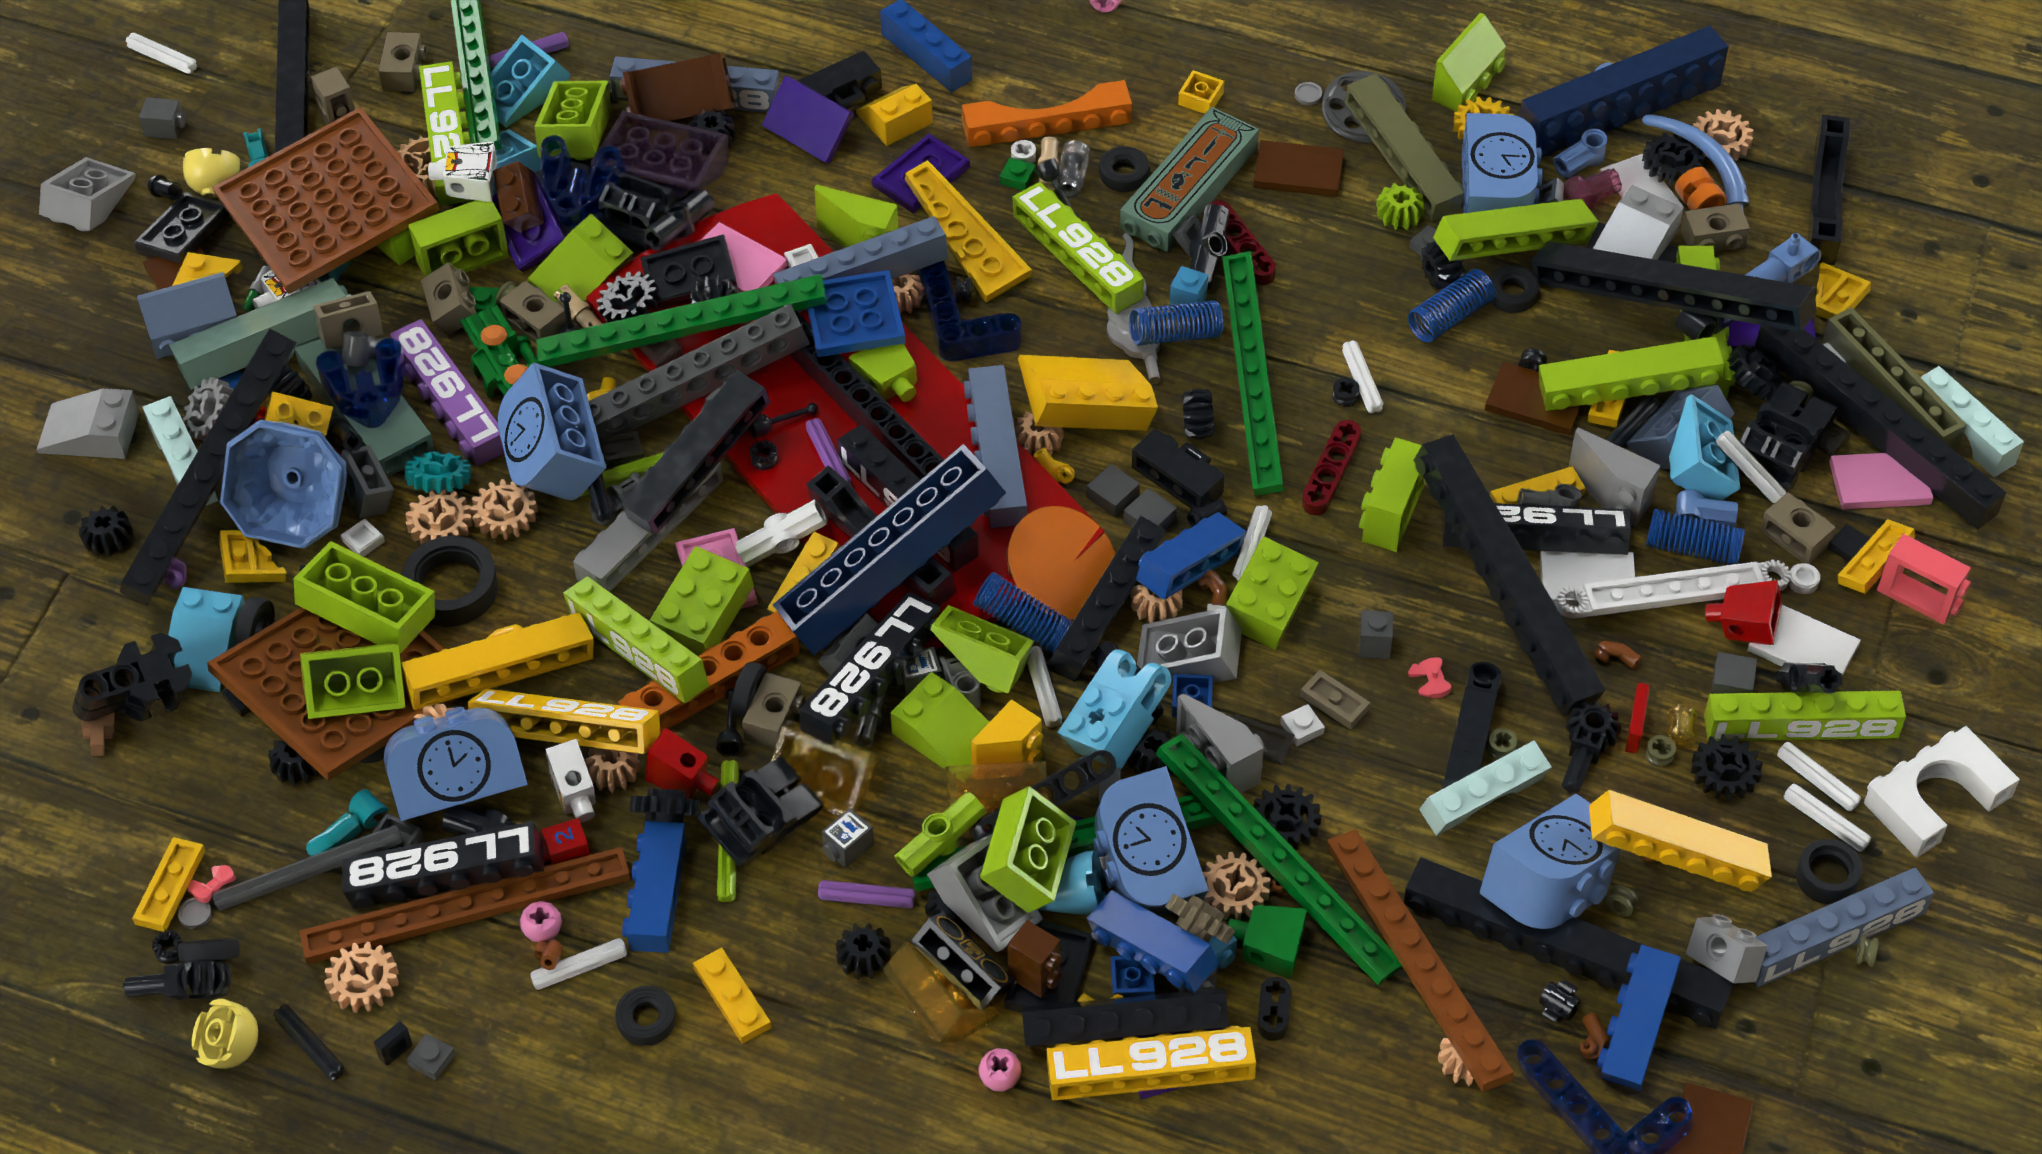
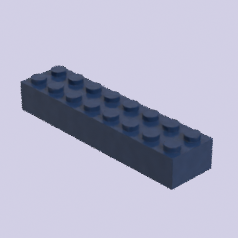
M1707 26L1525 98L1521 103L1519 117L1525 119L1534 128L1536 148H1541V158L1550 156L1554 152L1571 147L1581 141L1583 133L1589 129H1599L1606 132L1619 128L1626 123L1641 119L1645 115L1661 109H1667L1673 104L1689 100L1708 90H1714L1721 84L1729 46L1711 26Z
M963 444L777 600L773 606L795 635L815 655L820 650L828 647L831 641L841 632L850 628L867 610L875 607L892 589L899 587L911 573L924 566L930 557L941 548L946 547L962 530L970 527L988 508L995 506L1006 492L989 470Z

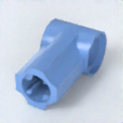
M1599 129L1585 131L1581 141L1554 157L1553 164L1556 167L1557 173L1563 178H1570L1587 166L1600 165L1605 158L1607 135Z
M1687 489L1677 495L1676 519L1681 514V522L1683 516L1686 515V524L1691 516L1692 524L1695 518L1698 519L1697 526L1700 519L1703 520V525L1708 520V526L1712 521L1714 526L1716 523H1719V527L1724 524L1725 528L1729 525L1730 529L1736 525L1737 502L1707 499L1697 490Z

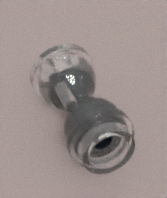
M1069 141L1062 148L1059 163L1060 173L1057 181L1066 198L1076 197L1082 191L1090 149L1080 141Z

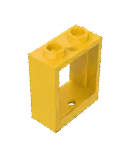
M272 392L269 396L264 420L294 424V420H296L299 426L321 431L326 436L333 407Z

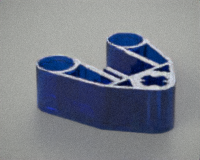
M557 135L548 136L541 143L542 187L560 222L566 227H576L590 214L593 215L600 210L598 209L599 199L605 186L609 182H614L617 186L618 175L625 172L626 168L623 158L616 147H602L597 152L593 168L590 170L585 193L582 194L588 172L577 167L575 169L571 168L566 191H564L571 160L566 143ZM553 150H562L560 154L556 156H550V153ZM611 159L617 160L613 166H604Z
M393 338L383 339L375 346L376 365L381 385L375 386L372 372H366L365 369L359 370L360 374L355 375L357 390L352 391L341 354L336 351H326L321 353L316 359L320 382L339 411L367 428H376L385 423L401 399L406 363L401 343Z

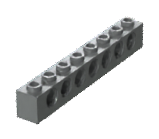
M786 305L588 401L600 446L711 393L717 388H721L722 383L737 370L748 375L810 345L792 305Z

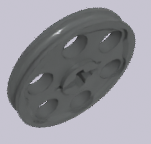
M1367 71L1346 73L1334 79L1326 88L1323 96L1322 114L1327 125L1338 135L1356 142H1373L1344 103L1346 91L1341 87L1376 73ZM1377 74L1382 82L1387 83L1391 94L1406 110V100L1401 89L1389 78ZM1338 103L1343 106V109L1333 110L1329 105ZM1355 122L1359 127L1351 129L1345 123Z

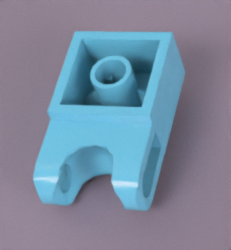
M1119 649L1113 650L1107 656L1057 734L1074 752L1083 756L1095 750L1110 752L1115 757L1116 768L1122 769L1154 720L1151 714L1171 684L1169 670L1165 666L1156 663H1147L1134 675L1137 666L1131 654ZM1100 755L1093 759L1107 765L1106 759Z

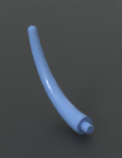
M1649 114L1643 117V124L1672 132L1698 147L1711 160L1722 179L1727 197L1726 205L1740 203L1744 212V207L1749 205L1745 181L1733 158L1717 141L1703 131L1675 119Z

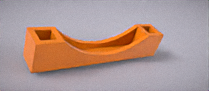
M1125 80L1097 84L1091 91L1080 98L1050 108L1020 109L1003 106L992 101L962 105V125L969 148L1132 123V101Z

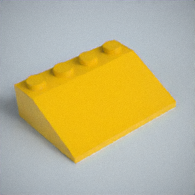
M1019 355L1018 357L1036 426L1147 431L1158 409L1152 385L1129 360Z

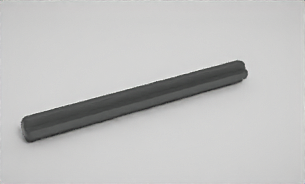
M396 825L222 889L213 894L214 903L222 911L342 866L343 859L375 853L401 844L403 842L401 831Z

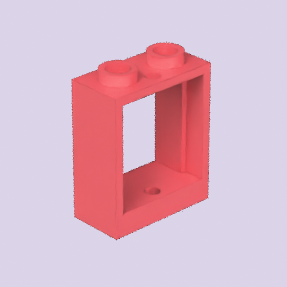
M1902 534L1888 555L1877 591L1944 625L1950 615L1956 617L1963 606L1964 600L1961 598L1965 596L1971 584V581L1967 580L1971 567ZM1904 568L1947 588V595L1903 574Z

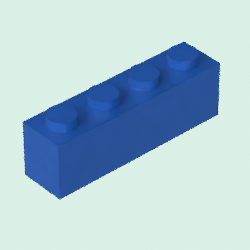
M897 0L880 11L881 34L952 93L972 80V56L907 2Z
M1220 512L1215 513L1209 518H1203L1192 528L1184 529L1170 541H1164L1161 546L1151 552L1147 551L1144 553L1138 563L1140 568L1136 580L1165 600L1203 577L1208 571L1216 569L1239 555L1246 531Z
M645 821L644 833L638 834L637 853H640L639 861H634L632 866V880L635 881L634 889H629L627 896V908L631 909L629 918L624 917L622 936L627 937L630 951L669 953L687 844L684 823Z
M1113 890L1107 894L1086 918L1093 931L1091 935L1096 942L1105 947L1110 945L1127 960L1135 959L1152 974L1160 973L1177 988L1183 986L1195 993L1219 965L1210 943Z
M1642 944L1638 954L1632 952L1626 971L1632 973L1629 985L1622 984L1616 1002L1622 1005L1619 1017L1613 1015L1611 1017L1606 1035L1612 1036L1608 1049L1602 1047L1596 1066L1602 1068L1601 1079L1641 1091L1679 969L1680 956Z

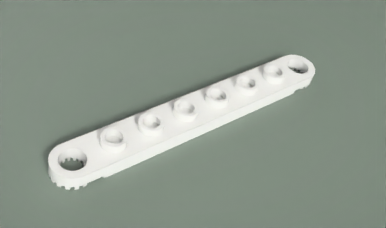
M1771 560L1770 562L1762 563L1750 562L1586 583L1583 586H1569L1561 589L1556 598L1555 605L1560 614L1567 618H1582L1724 599L1726 588L1729 586L1772 581V578L1769 579V575H1767L1770 571L1780 575L1781 580H1778L1780 591H1782L1790 581L1791 571L1788 570V566H1784L1785 563L1781 564L1778 560L1776 562ZM1565 598H1574L1580 605L1574 608L1573 606L1569 607V604L1566 605Z

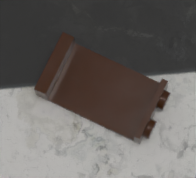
M725 52L623 72L624 78L620 80L622 92L628 96L630 105L626 107L629 122L634 124V128L692 117L696 114L701 115L702 110L711 112L714 108L716 111L736 108Z

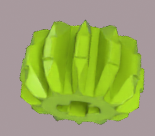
M1393 183L1391 188L1384 187L1376 203L1378 219L1383 220L1384 226L1393 225L1395 230L1398 227L1408 230L1410 225L1417 226L1422 215H1424L1423 194L1418 193L1416 187L1407 188L1406 183L1403 186Z

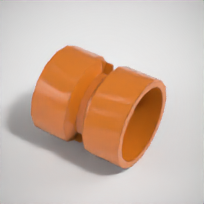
M1695 167L1688 170L1675 184L1676 193L1687 204L1689 210L1724 206L1727 203L1726 195L1715 184L1714 179L1703 167Z

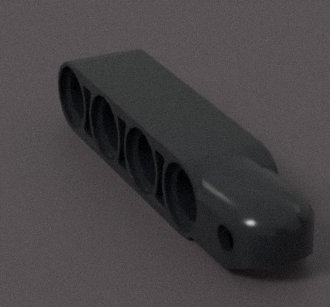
M1477 662L1470 667L1442 789L1481 769L1501 678V670L1494 664Z
M1095 750L1030 787L1036 792L1041 787L1047 788L1051 793L1050 802L1058 807L1109 778L1116 769V760L1106 750ZM1098 755L1104 757L1107 761V768L1102 774L1096 773L1092 768V761ZM1070 771L1075 772L1079 777V784L1073 790L1066 788L1063 782L1065 774ZM1001 805L981 817L970 830L974 841L993 834ZM986 824L989 825V831L987 833H985L983 830V827Z

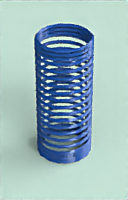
M1472 269L1409 311L1408 323L1411 330L1423 342H1432L1494 300V285L1483 271ZM1471 277L1476 279L1482 285V287L1485 290L1487 299L1485 298V295L1480 286L1473 279H1471ZM1473 283H1474V284L1477 286V288L1480 290L1481 295L1478 293V291L1476 290V288L1473 286ZM1415 312H1416V319H1417V322H1418L1419 326L1417 325L1416 320H1415V316H1414ZM1418 314H1420V317H1421V320H1422L1424 326L1429 330V332L1432 333V335L1429 334V333L1423 328L1422 324L1420 323Z
M1215 300L1202 303L1194 302L1134 308L1129 317L1131 338L1137 346L1158 344V342L1197 340V338H1219L1224 325L1222 309ZM1185 314L1187 317L1188 333L1186 332ZM1190 314L1192 317L1193 332H1191ZM1195 314H1196V317H1197V327H1198V331H1197V332H1196V328H1195ZM1200 314L1202 317V332L1200 328ZM1138 315H1139V323H1138V324H1139V333H1138V326H1137V318H1138ZM1180 315L1182 317L1183 334L1181 332ZM1175 317H1177L1178 322V335L1176 331ZM1151 318L1153 322L1154 335H1152ZM1156 318L1158 321V335L1156 330ZM1161 318L1163 322V335L1161 330ZM1166 318L1168 322V335L1166 331ZM1171 318H1172V322H1173V335H1172L1171 323H1170V319H1171Z
M1654 509L1646 542L1647 547L1654 548L1656 544V548L1659 549L1662 542V550H1664L1668 541L1667 551L1671 550L1673 544L1672 551L1674 553L1679 543L1678 554L1682 552L1684 545L1683 554L1686 555L1690 545L1689 556H1692L1695 547L1694 557L1696 558L1701 546L1700 559L1703 558L1706 549L1705 560H1708L1712 548L1710 560L1711 562L1714 560L1717 551V563L1723 550L1722 564L1725 563L1729 549L1727 565L1738 564L1745 529L1735 528L1734 526L1730 532V526L1728 525L1725 530V525L1722 524L1719 530V523H1716L1714 528L1713 521L1708 528V520L1705 521L1703 526L1702 519H1700L1697 526L1698 519L1695 518L1692 524L1691 516L1686 524V515L1683 516L1681 522V514L1676 519V514L1673 513L1670 520V512H1667L1664 521L1665 511Z
M995 572L988 576L973 602L976 608H983V612L989 608L988 615L993 612L992 617L995 618L997 616V621L1003 617L1002 624L1007 621L1006 626L1011 625V630L1017 626L1016 633L1021 630V635L1025 634V637L1028 638L1030 636V639H1035V644L1039 643L1040 647L1044 645V650H1047L1050 654L1055 652L1072 624L1071 619L1069 620L1063 614L1060 615L1058 611L1055 612L1054 608L1050 609L1049 605L1045 607V603H1041L1035 597L1031 598V594L1026 595V591L1022 592L1021 588L1017 589L1016 585L1012 586V582L1008 583L1007 579L1003 580V577L997 573L995 574ZM1004 584L1002 590H1001V591L999 592V594L997 595V593H998L1000 587ZM1008 588L1006 594H1005V595L1003 596V598L1001 599V597H1002L1004 591ZM1013 590L1012 595H1011V596L1009 597V599L1007 600V598H1008L1010 592ZM1018 593L1016 599H1015V600L1013 601V603L1011 604V602H1012L1014 596ZM1023 595L1022 600L1020 601V603H1019V604L1017 605V607L1015 608V606H1016L1018 600H1019L1020 597ZM1028 598L1026 604H1025V605L1023 606V608L1021 609V607H1022L1024 601ZM1032 602L1030 608L1026 611L1028 605ZM1037 604L1036 609L1031 614L1033 607ZM1042 607L1040 613L1036 616L1038 610ZM1047 609L1045 615H1044L1043 618L1040 620V618H1041L1043 612ZM1056 616L1055 620H1054L1053 623L1050 625L1052 619Z

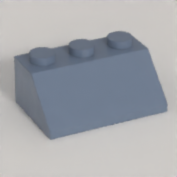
M224 272L137 296L157 359L173 355L170 344L237 317Z
M1718 385L1676 390L1626 442V445L1642 457L1659 464L1660 468L1670 469L1669 455L1686 398L1689 395H1694L1729 419L1735 413Z

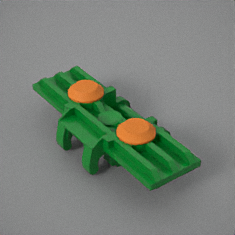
M498 305L460 319L462 327L477 350L471 356V369L475 376H483V388L488 398L494 397V389L497 386L503 396H505L533 362L539 364L536 355L530 347L531 342L526 335L517 337ZM521 353L527 364H519L515 355Z

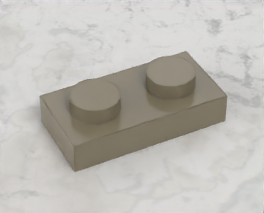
M1320 669L1300 691V697L1350 730L1370 710L1369 701Z

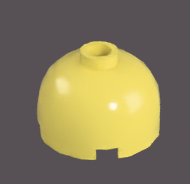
M201 148L185 153V158L183 157V173L187 185L205 198L216 199L217 197L212 187L240 172V158L229 151L221 150V155L212 154V148Z
M222 998L213 1000L209 1003L213 1007L207 1013H200L193 1029L192 1048L198 1051L200 1057L196 1059L199 1063L221 1069L241 1065L250 1057L257 1045V1020L248 1008L238 1003Z

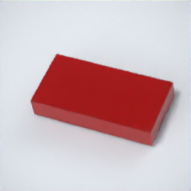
M1637 683L1625 752L1636 754V751L1638 752L1650 690L1649 684Z

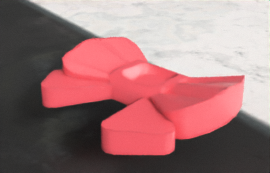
M1428 658L1420 662L1419 665L1412 664L1409 669V677L1427 676L1429 682L1418 690L1420 696L1442 698L1452 691L1451 684L1444 680L1441 670L1443 664L1441 658Z
M213 866L211 868L213 879L207 884L191 880L188 892L193 894L195 899L201 903L209 902L215 892L220 891L224 885L236 880V876L229 866Z

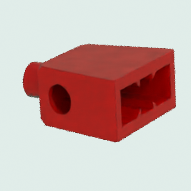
M1778 580L1729 586L1726 588L1723 603L1706 604V621L1721 622L1724 636L1728 640L1774 645L1782 607Z
M664 728L648 751L645 781L657 787L686 791L685 799H691L697 789L711 797L720 784V779L707 773L708 756L667 728Z

